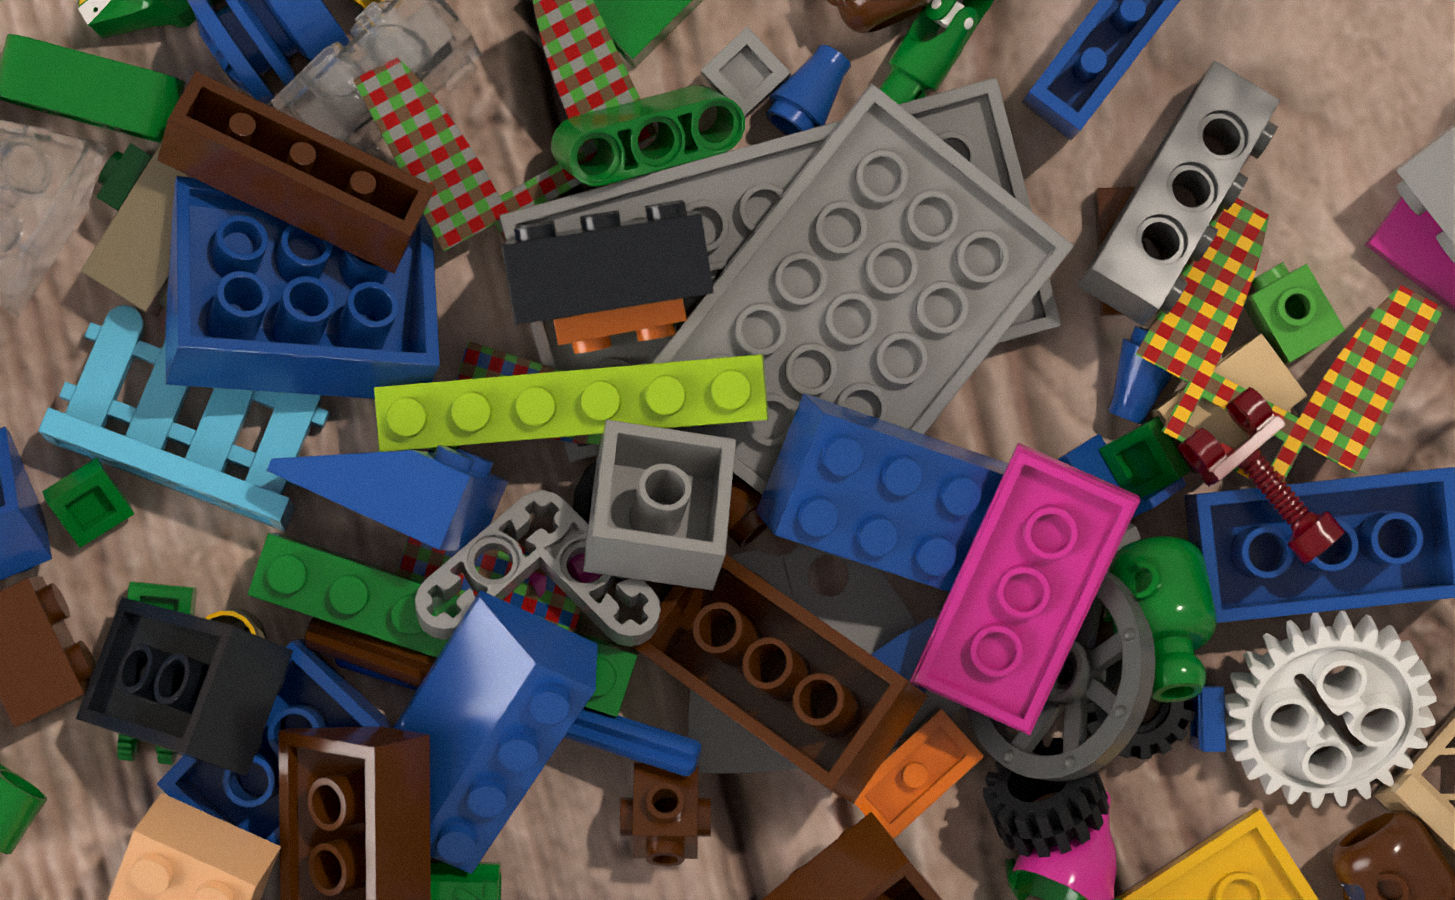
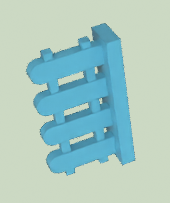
M122 305L113 308L107 314L102 326L90 322L84 337L95 344L77 386L65 381L59 397L70 402L66 412L62 413L48 407L38 430L45 440L52 445L92 460L98 458L101 463L286 532L295 508L291 499L284 496V492L288 484L300 488V486L266 470L273 458L299 457L312 424L321 428L325 427L329 411L319 408L323 395L214 388L198 428L194 430L176 423L191 386L166 384L165 341L162 348L142 341L145 333V322L141 314L131 306ZM134 358L154 365L137 408L116 401ZM253 402L274 410L256 453L235 445ZM109 417L129 424L125 436L105 429ZM168 440L188 446L189 449L186 457L183 458L164 451ZM228 462L249 469L245 481L224 473Z

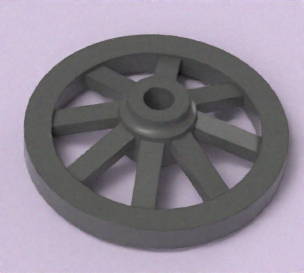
M1109 571L1106 572L1031 735L1019 731L1013 737L1005 724L967 708L970 722L979 741L997 762L1014 773L1025 777L1047 781H1069L1098 771L1111 762L1127 746L1144 718L1155 678L1153 635L1150 624L1135 596L1118 577ZM1104 603L1115 621L1118 633L1095 648L1102 605ZM1123 658L1120 686L1118 692H1116L1105 683L1106 669ZM1092 700L1108 713V716L1099 729L1087 740L1088 702ZM1065 710L1063 753L1052 756H1041L1033 753L1032 751Z

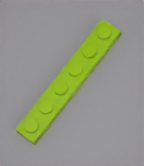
M763 354L374 387L379 452L435 448L438 445L447 447L603 434L606 419L659 428L769 420Z

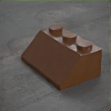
M382 726L279 730L280 900H431L430 734Z

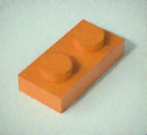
M683 298L553 319L558 346L572 343L574 354L609 348L612 346L610 335L636 331L637 341L671 336L676 333L674 323L687 321Z
M939 707L886 756L854 804L865 816L872 812L890 835L895 838L985 756Z

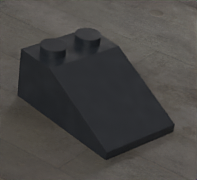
M122 597L76 719L247 776L254 756L261 747L263 731L276 696L285 682L286 669L293 650L232 625Z

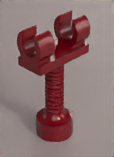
M1249 387L1226 405V409L1234 422L1250 435L1246 440L1226 455L1218 440L1202 427L1182 442L1178 448L1188 464L1202 475L1201 479L1208 487L1222 480L1236 467L1245 469L1244 473L1249 474L1248 478L1253 479L1252 483L1257 484L1258 490L1262 489V495L1266 494L1265 498L1267 500L1270 499L1269 503L1271 505L1274 504L1273 508L1275 510L1279 509L1278 514H1283L1282 518L1284 520L1287 519L1286 523L1288 525L1292 524L1290 527L1292 537L1287 542V545L1302 563L1306 564L1330 547L1343 535L1345 530L1329 511L1321 514L1308 511L1309 508L1303 506L1304 502L1299 501L1300 497L1295 496L1296 493L1291 491L1290 486H1286V481H1282L1283 477L1278 476V471H1273V465L1269 466L1270 462L1265 461L1266 457L1264 455L1261 456L1260 446L1286 424L1278 415H1274L1265 398L1255 389Z

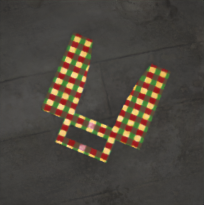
M1239 198L1235 200L1229 210L1221 206L1218 207L1209 223L1218 229L1215 238L1198 262L1191 258L1188 259L1179 277L1188 281L1186 288L1168 315L1159 311L1135 354L1188 383L1162 430L1163 433L1180 442H1184L1195 431H1198V429L1187 423L1201 398L1227 411L1226 405L1246 390L1213 372L1244 307L1261 255L1269 214ZM1400 285L1378 306L1350 339L1317 386L1300 418L1267 401L1274 415H1278L1286 424L1273 435L1283 441L1271 464L1274 467L1273 471L1277 470L1278 476L1283 477L1282 481L1286 479L1303 445L1355 474L1358 473L1436 326L1444 307ZM1218 441L1223 447L1226 455H1228L1230 452L1234 450L1228 445ZM1239 467L1233 469V471L1248 478L1249 474L1244 473L1245 469H1240Z

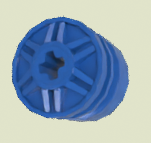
M187 0L194 11L201 38L231 81L256 100L270 107L278 102L276 95L264 78V75L274 69L291 92L299 88L297 77L288 60L293 55L299 52L314 68L322 72L355 50L323 0H226L228 5L219 11L210 0Z

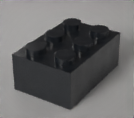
M677 200L646 205V218L621 222L619 210L580 216L581 228L556 232L554 220L516 226L514 228L515 239L506 240L502 244L515 325L714 293L702 214L698 210L686 211L685 201Z

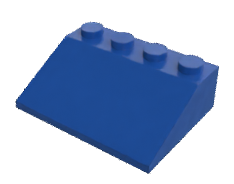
M176 176L165 326L166 384L375 399L374 387L432 382L440 366L433 231L425 216L423 215L395 274L195 178Z

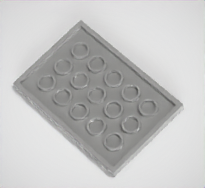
M869 84L712 283L714 293L701 297L686 316L687 321H683L675 330L676 333L671 335L649 364L764 355L769 420L676 427L680 431L736 439L733 472L763 495L803 393L925 434L1074 245L874 84Z

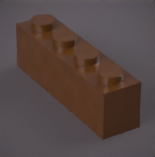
M195 71L168 118L157 161L395 274L421 222L435 189V186L198 71Z

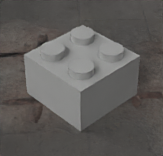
M606 419L596 459L583 572L713 590L726 552L736 439Z

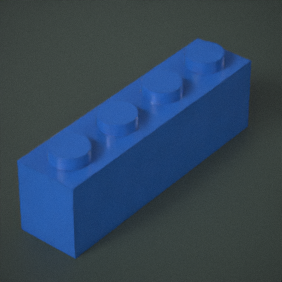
M1099 0L1021 103L1072 141L1180 0Z

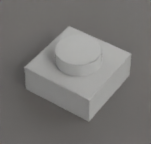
M748 27L701 69L703 77L719 93L733 100L742 109L745 118L791 75V72Z

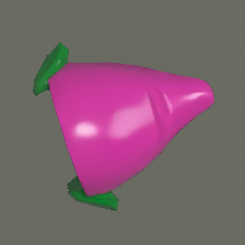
M1106 791L1107 796H1108V798H1109V799H1107V802H1108V804H1109V810H1110L1111 798H1110V794ZM1109 811L1108 815H1101L1104 824L1099 831L1087 828L1091 837L1090 840L1083 845L1076 838L1069 841L1072 849L1069 852L1061 854L1057 845L1050 848V857L1039 858L1034 847L1029 857L1020 855L1017 860L1014 858L1005 859L1008 886L1018 900H1025L1028 896L1032 895L1043 900H1121L1114 899L1116 849L1110 831Z

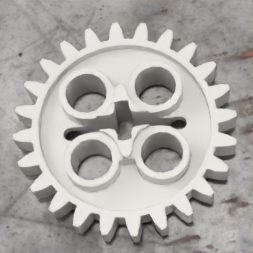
M1339 611L1333 626L1325 627L1319 613L1315 612L1312 613L1309 630L1301 632L1292 620L1286 621L1288 638L1280 642L1274 636L1266 633L1263 635V640L1268 652L1263 656L1250 651H1246L1243 654L1251 672H1232L1230 675L1237 693L1225 695V707L1229 714L1225 718V730L1228 738L1231 739L1229 745L1235 760L1241 761L1249 780L1259 777L1263 789L1268 795L1281 787L1287 803L1293 804L1303 792H1307L1313 808H1319L1326 793H1333L1339 806H1345L1348 790L1354 788L1365 799L1371 798L1369 782L1377 778L1382 783L1391 787L1394 784V780L1389 769L1394 764L1406 769H1412L1414 766L1406 751L1407 748L1422 749L1428 745L1420 728L1433 726L1436 721L1428 705L1437 701L1436 695L1428 682L1431 676L1422 659L1418 660L1419 656L1409 640L1401 642L1396 630L1391 625L1378 632L1372 617L1365 615L1357 626L1353 628L1346 612ZM1346 665L1342 671L1333 675H1326L1331 669ZM1304 674L1312 682L1328 708L1337 716L1342 715L1348 730L1363 743L1362 745L1353 746L1348 741L1331 714L1323 706H1316L1310 691L1295 678L1296 675ZM1294 704L1290 709L1284 712L1275 713V711L1283 705ZM1383 708L1379 713L1365 717L1368 712ZM1330 746L1326 751L1313 754L1319 748Z

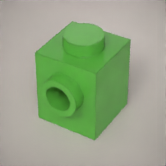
M1282 262L1253 279L1252 286L1255 292L1247 296L1244 309L1258 333L1263 334L1284 364L1294 361L1346 331L1307 264L1289 272L1285 263Z

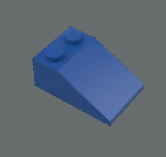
M438 445L435 453L403 450L273 458L266 470L438 550L460 551L491 524L509 482L490 473L494 464L491 460L462 448H458L456 451L443 445Z

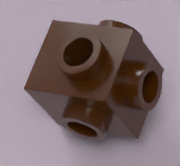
M634 763L633 797H621L620 836H632L634 858L646 859L649 864L656 866H676L682 864L685 859H698V837H711V798H698V765L690 776H682L644 763Z

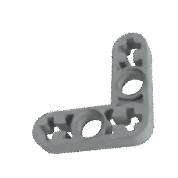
M544 490L533 491L520 498L429 576L418 588L415 598L417 622L427 634L443 640L450 639L474 601L475 596L472 589L478 593L482 590L503 600L539 567L608 638L617 644L636 646L648 641L657 630L661 608L659 598L644 580L602 574L594 582L582 583L570 576L567 570L569 561L576 555L585 553L588 524L563 498L553 492ZM534 512L537 516L543 518L549 513L553 514L554 532L549 534L542 528L536 530L525 541V551L530 555L524 556L517 541L530 529L529 515ZM511 531L514 539L505 533ZM495 549L509 556L512 561V569L506 576L492 580L484 578L478 573L475 568V561L483 552ZM460 572L464 573L471 588L464 592L456 601L458 615L452 618L449 614L443 612L437 617L432 616L434 611L432 598L439 595L445 601L451 599L462 589L461 578L457 575ZM616 578L621 582L616 585L615 595L629 608L635 606L638 602L644 606L641 617L642 624L638 625L631 619L623 625L617 621L619 606L606 593ZM606 593L601 603L595 601V599Z

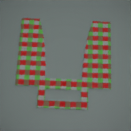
M533 0L544 52L568 119L585 113L641 100L593 0ZM398 56L353 79L398 167L435 186L424 216L443 252L493 224H496L501 236L506 241L499 215L548 202L581 184L578 179L557 164L499 196L481 162L456 124L423 82ZM652 122L641 130L638 137V145L657 135ZM591 138L581 145L583 151L577 153L578 164L589 162L596 155L598 150L597 138Z

